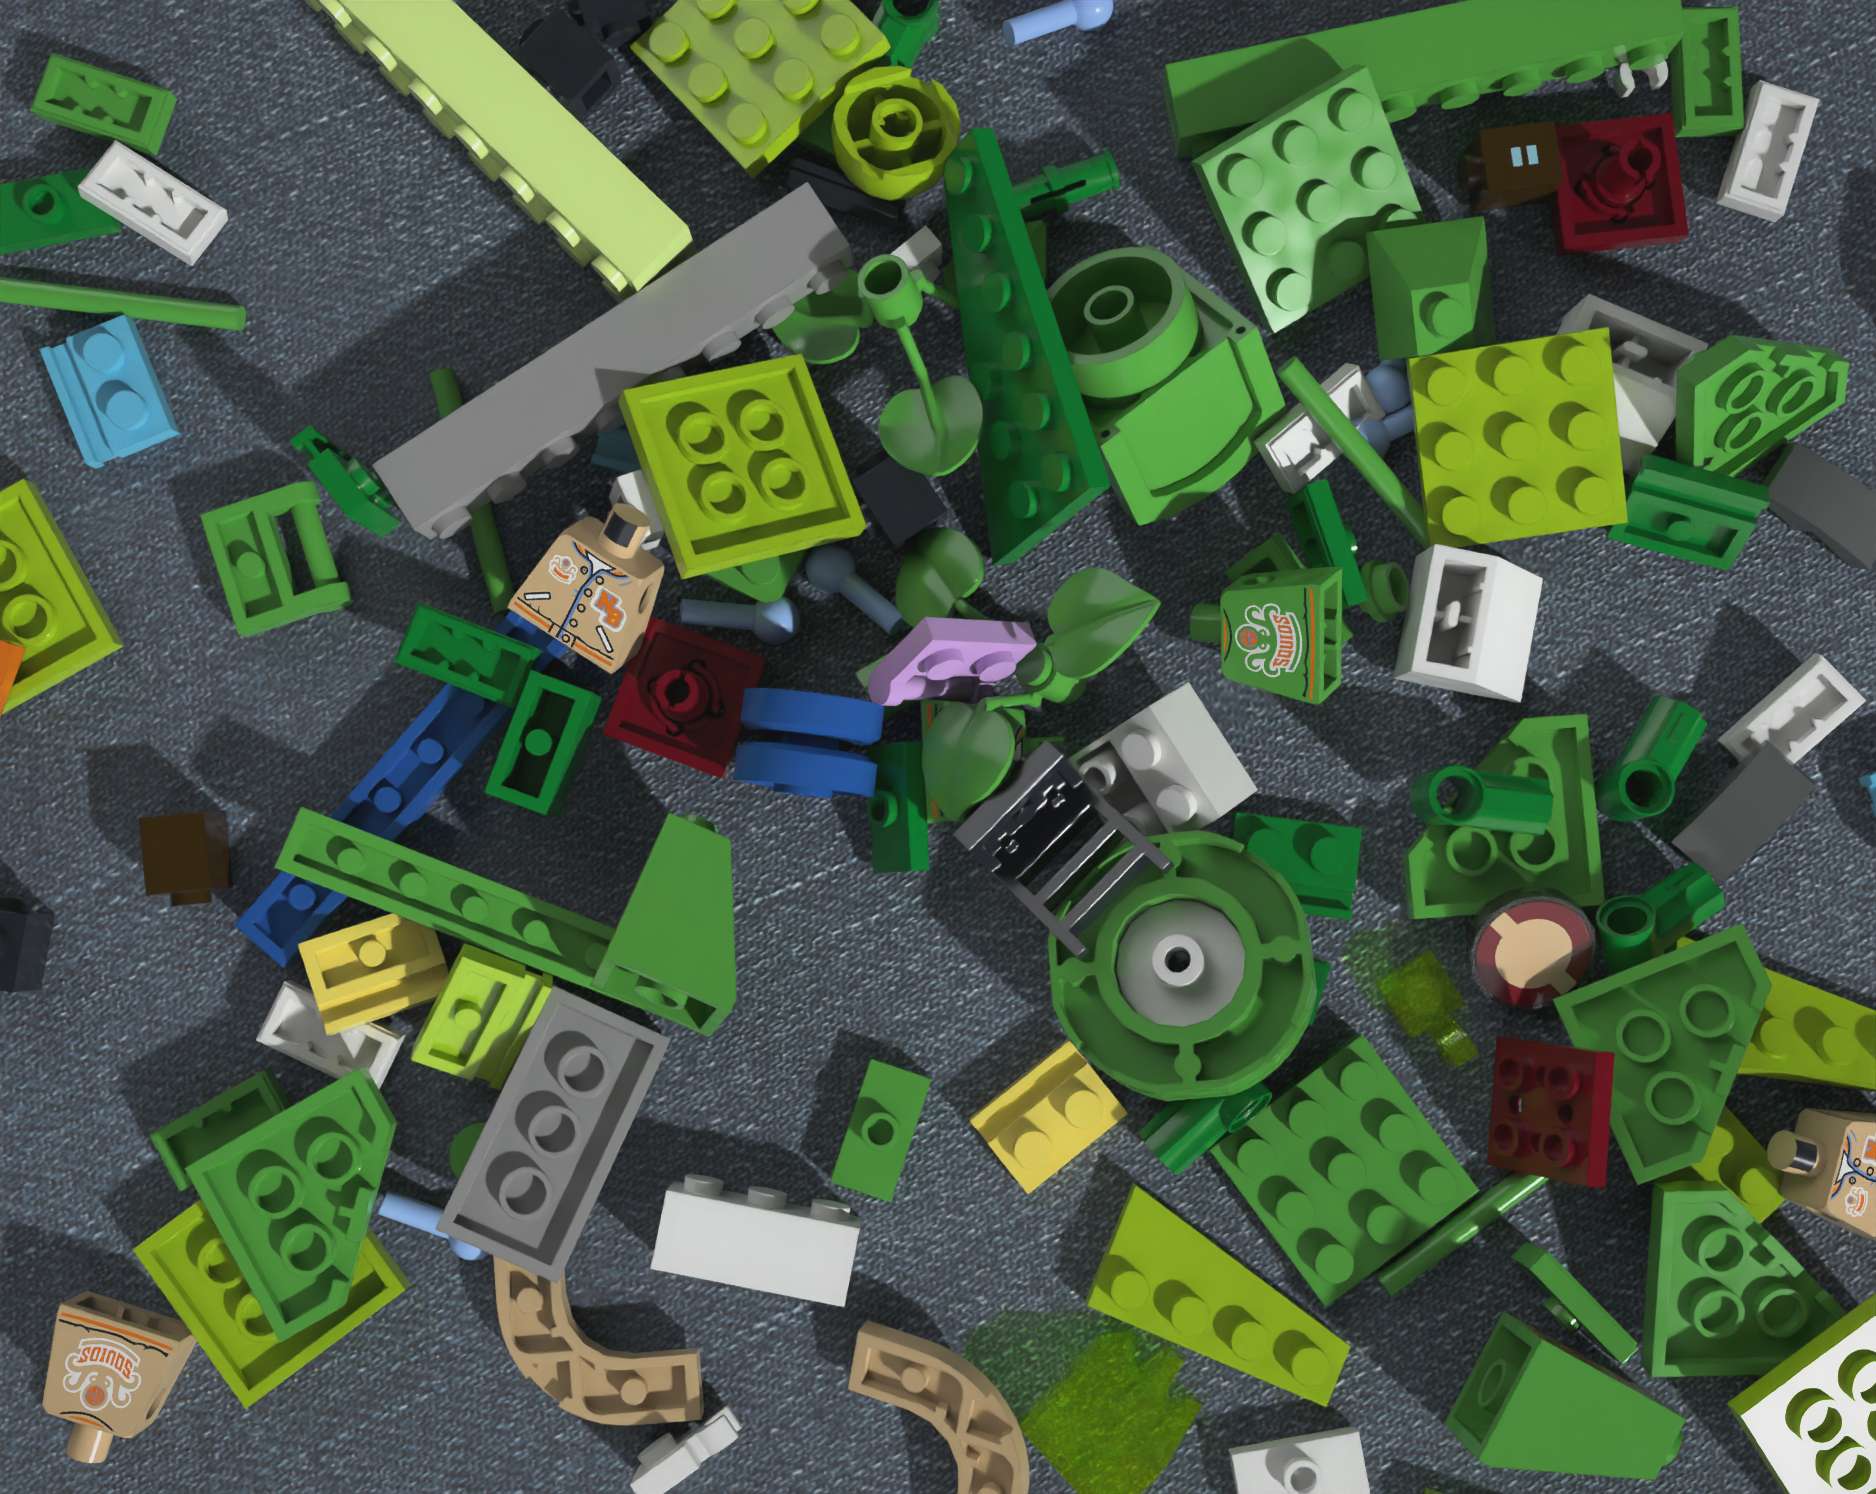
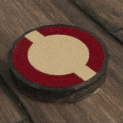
M1523 887L1508 890L1486 903L1470 922L1466 935L1468 941L1466 954L1464 953L1466 968L1484 996L1502 1007L1530 1011L1553 1006L1555 1004L1552 999L1577 990L1591 973L1597 955L1595 929L1577 902L1557 889L1541 887L1544 891H1527Z

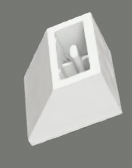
M1588 294L1565 314L1557 334L1609 327L1623 472L1635 476L1640 467V459L1643 454H1652L1676 417V371L1681 369L1692 355L1706 350L1708 343Z
M1434 544L1418 554L1415 559L1410 586V601L1405 613L1393 679L1513 703L1521 702L1543 579L1498 556Z
M1189 682L1151 704L1067 759L1082 779L1144 836L1199 830L1226 814L1258 790ZM1098 813L1099 817L1105 825L1108 821L1100 813Z

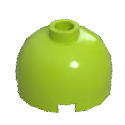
M902 66L874 67L853 77L845 86L844 95L835 106L831 128L836 162L853 185L868 195L888 201L911 199L935 187L943 177L946 162L950 157V153L957 145L961 129L957 105L944 86L933 78L930 80V85L921 79L911 77L912 69Z

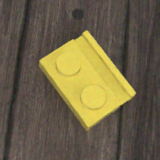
M393 913L298 944L328 1036L436 1000L449 974L435 929Z
M1066 1039L973 1114L969 1120L1025 1192L1029 1194L1128 1113L1072 1042Z

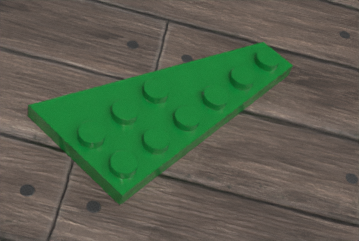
M971 128L950 153L943 171V180L968 378L982 399L985 413L984 428L977 444L992 566L1011 564L1017 561L1111 485L993 128Z

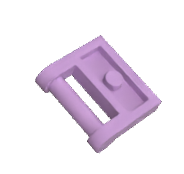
M925 617L872 671L868 681L869 697L873 703L880 704V706H897L903 700L926 699L958 701L977 705L981 699L992 697L994 685L999 680L1011 675L1016 669V664L1037 645L1030 624L1025 622Z

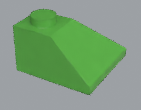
M1484 216L1366 233L1380 361L1424 356L1497 343Z

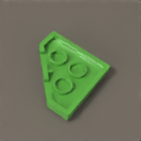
M1729 335L1709 350L1695 353L1684 363L1681 369L1676 371V462L1731 477L1738 476L1845 403L1849 362L1833 349L1827 347L1738 335Z
M1587 714L1516 720L1475 769L1476 771L1549 780L1550 790L1554 797L1552 817L1547 823L1544 835L1535 836L1455 825L1434 826L1428 824L1402 855L1408 919L1504 913L1515 906L1538 901L1552 902L1567 908L1602 905L1605 902ZM1458 791L1442 808L1446 812L1450 813L1456 807Z
M1742 923L1552 999L1575 1047L1615 1053L1610 1126L1637 1185L1703 1160L1772 987L1769 977Z
M366 1066L352 1071L185 1167L188 1176L280 1343L338 1310L346 1304L397 1126L395 1117Z
M1717 1180L1653 1182L1641 1366L1650 1377L1766 1375L1846 1315V1311L1804 1270L1800 1263Z

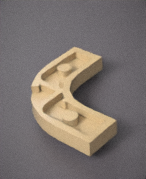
M493 1255L498 1319L506 1346L525 1378L527 1379L530 1376L544 1392L559 1402L558 1407L586 1420L618 1426L702 1419L704 1406L699 1348L640 1353L609 1350L588 1338L573 1319L566 1294L565 1269L558 1283H555Z
M867 1320L858 1330L848 1390L907 1409L931 1422L948 1441L958 1465L957 1494H1028L1029 1462L1024 1438L1008 1403L991 1381L965 1358L942 1345Z

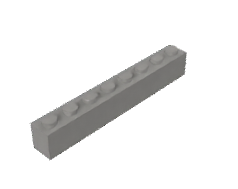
M806 182L378 460L372 466L415 531L429 539H433L437 535L441 539L453 536L472 522L473 517L471 513L491 500L493 503L498 504L514 497L525 488L527 484L525 478L546 465L548 469H552L568 462L580 451L578 444L599 430L602 434L610 433L623 426L625 420L618 403L622 390L687 377L686 373L706 360L709 364L718 363L733 354L741 345L739 339L761 325L763 329H769L788 318L795 309L793 304L812 291H815L817 295L824 294L835 288L847 277L848 271L846 269L854 265L850 245L809 183Z

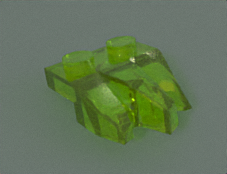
M1133 1330L1099 1335L1064 1367L1065 1375L1017 1418L1020 1430L1078 1494H1141L1157 1479L1167 1466L1203 1404L1202 1401L1189 1393L1176 1398L1168 1393V1388L1183 1365L1186 1354L1166 1345L1139 1363L1134 1357L1137 1338Z

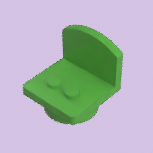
M1150 245L1125 247L1096 254L1067 270L1047 290L1109 482L1124 512L1138 525L1148 524L1173 516L1200 502L1222 487L1259 452L1254 441L1287 413L1286 404L1257 326L1179 267L1172 258Z

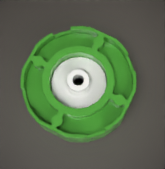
M1201 830L1145 836L1175 866L1165 875L1151 862L1077 937L1090 951L1081 961L1051 931L1049 932L1048 953L1053 1008L1060 1024L1074 1045L1095 1066L1118 1083L1135 1092L1163 1101L1235 1095L1252 1087L1276 1070L1291 1054L1308 1026L1317 995L1308 921L1297 896L1284 877L1264 860L1245 849L1243 844L1228 837ZM1128 840L1118 844L1075 887L1070 896L1066 897L1059 904L1055 917L1061 921L1134 845ZM1190 960V965L1186 970L1179 973L1175 972L1178 963Z

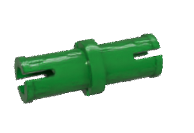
M1106 149L1101 151L1100 154L1060 168H1056L1054 164L1041 167L1040 175L1013 184L1012 187L1024 221L1052 211L1055 216L1068 212L1069 204L1108 190L1120 188V181L1110 151Z

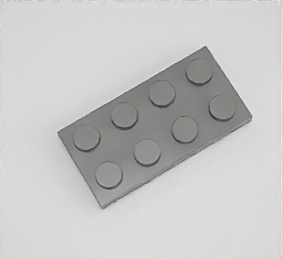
M553 986L435 1230L558 1283L671 1039Z

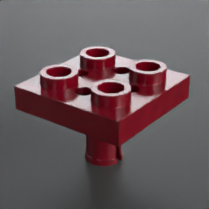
M1672 113L1555 126L1564 183L1549 198L1557 256L1680 243L1689 235ZM1607 150L1605 152L1607 156L1605 160L1602 159L1604 156L1602 155L1601 151ZM1581 183L1579 191L1583 193L1584 197H1580L1575 193V184ZM1650 184V189H1649V190H1648V189H1644V190H1643L1644 186H1648V185ZM1610 217H1614L1617 220L1622 219V224L1613 223Z
M650 616L642 645L637 655L629 662L602 734L725 779L744 726L740 723L744 688L760 687L769 661L766 658ZM694 661H704L706 663L707 670L702 668V665L700 663ZM691 663H692V668H693L694 670H696L697 672H699L700 674H702L703 676L700 677L699 675L695 674L694 672H690V671H689V668H690ZM722 701L725 705L724 714L719 718L711 717L708 714L710 703L712 702V711L717 714L720 712L721 707L719 703ZM673 719L684 723L683 733L676 737L670 736L667 731V726L673 732L679 731L678 725L671 722Z
M1496 1036L1487 1165L1584 1187H1605L1609 1132L1612 1130L1610 1114L1615 1053L1516 1037ZM1520 1098L1522 1099V1102H1521L1522 1111H1521V1112L1519 1111Z

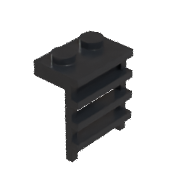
M1047 740L1035 751L1021 757L1013 766L1010 777L989 798L983 799L966 814L964 823L953 834L1080 961L1090 951L1077 937L1151 862L1165 875L1175 866L1169 858L1086 783L1064 755ZM1100 813L1108 822L1034 896L1026 887ZM1124 838L1130 841L1134 847L1059 921L1051 912Z

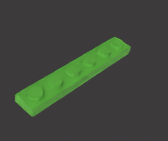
M304 807L300 808L274 868L633 1005L590 986L615 928Z

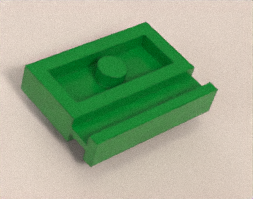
M311 424L289 440L297 450L312 459L307 465L347 517L381 538L401 524V521L389 507L396 501L380 476L374 470L369 472L357 457L352 458L345 449Z
M1644 453L1640 459V467L1636 475H1632L1625 486L1628 523L1606 526V538L1728 571L1756 527L1757 516L1762 509L1766 510L1771 503L1769 487Z
M1241 812L1232 813L1229 838L1243 844L1245 849L1264 860L1277 873L1279 872L1294 891L1305 914L1352 920L1351 901L1352 893L1355 892L1362 828Z

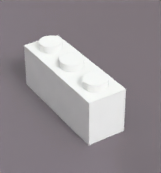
M687 1174L684 1182L674 1181L666 1190L650 1269L841 1307L845 1306L862 1219L861 1217L849 1215L850 1206L825 1199H813L811 1207L786 1203V1193L765 1187H749L748 1195L722 1190L724 1184L722 1180L698 1174Z

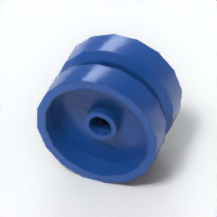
M744 688L740 723L750 731L779 737L778 743L746 742L738 746L733 781L773 787V792L806 797L832 799V794L874 797L877 764L867 756L838 750L839 744L870 745L881 739L884 706L869 701L829 694L772 688Z

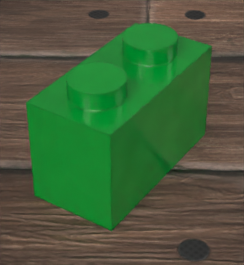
M531 670L484 793L543 815L560 818L604 699L593 692Z

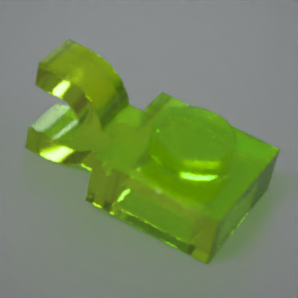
M1424 950L1372 983L1406 1037L1414 1038L1421 1032L1426 1031L1447 1066L1454 1064L1455 1067H1459L1479 1054L1468 1035L1450 1015L1466 1003L1431 950Z

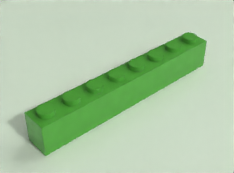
M1466 0L1166 64L1162 89L1176 158L1193 156L1195 160L1355 64L1367 66L1388 122H1395L1413 115L1417 108L1440 103L1442 109H1457L1475 102L1479 99V95L1503 90L1505 96H1518L1539 88L1544 81L1563 77L1566 78L1567 83L1588 81L1604 73L1606 68L1620 66L1621 63L1628 62L1630 70L1650 68L1668 58L1670 52L1687 32L1681 0Z

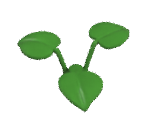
M1043 220L1025 222L1024 224L1044 284H1046L1048 273L1047 229ZM883 254L870 259L861 268L859 273L846 269L848 271L847 277L832 290L820 295L812 291L793 304L795 309L792 314L778 325L772 327V330L780 342L793 355L802 353L804 361L812 364L834 363L851 355L859 342V327H870L873 324V316L882 326L893 328L897 331L919 382L920 389H908L895 395L887 403L880 416L878 426L879 437L884 449L894 461L905 468L935 478L953 472L971 456L984 428L985 413L982 399L974 385L965 377L959 375L943 378L932 385L909 329V326L917 320L922 309L923 299L920 291L956 310H960L953 258L948 263L944 272V282L950 292L927 280L920 269L910 273L906 263L900 257Z
M947 527L931 528L917 537L915 544L906 553L896 584L897 609L902 615V619L908 625L915 628L925 617L952 618L956 609L967 619L993 621L971 607L964 600L979 587L985 574L983 557L974 541L961 532ZM1087 568L1070 576L1055 593L1048 609V622L1054 634L1049 635L1045 643H1037L1016 664L1014 672L1020 686L1024 689V693L983 698L979 701L975 710L962 702H951L937 714L929 726L922 747V768L929 793L941 811L950 820L962 823L966 814L990 795L1006 775L1014 756L1015 739L1008 720L1003 715L992 710L1026 704L1037 708L1041 704L1042 698L1059 705L1073 703L1084 692L1088 677L1105 669L1134 642L1160 607L1161 601L1152 594L1136 587L1123 577L1106 569Z

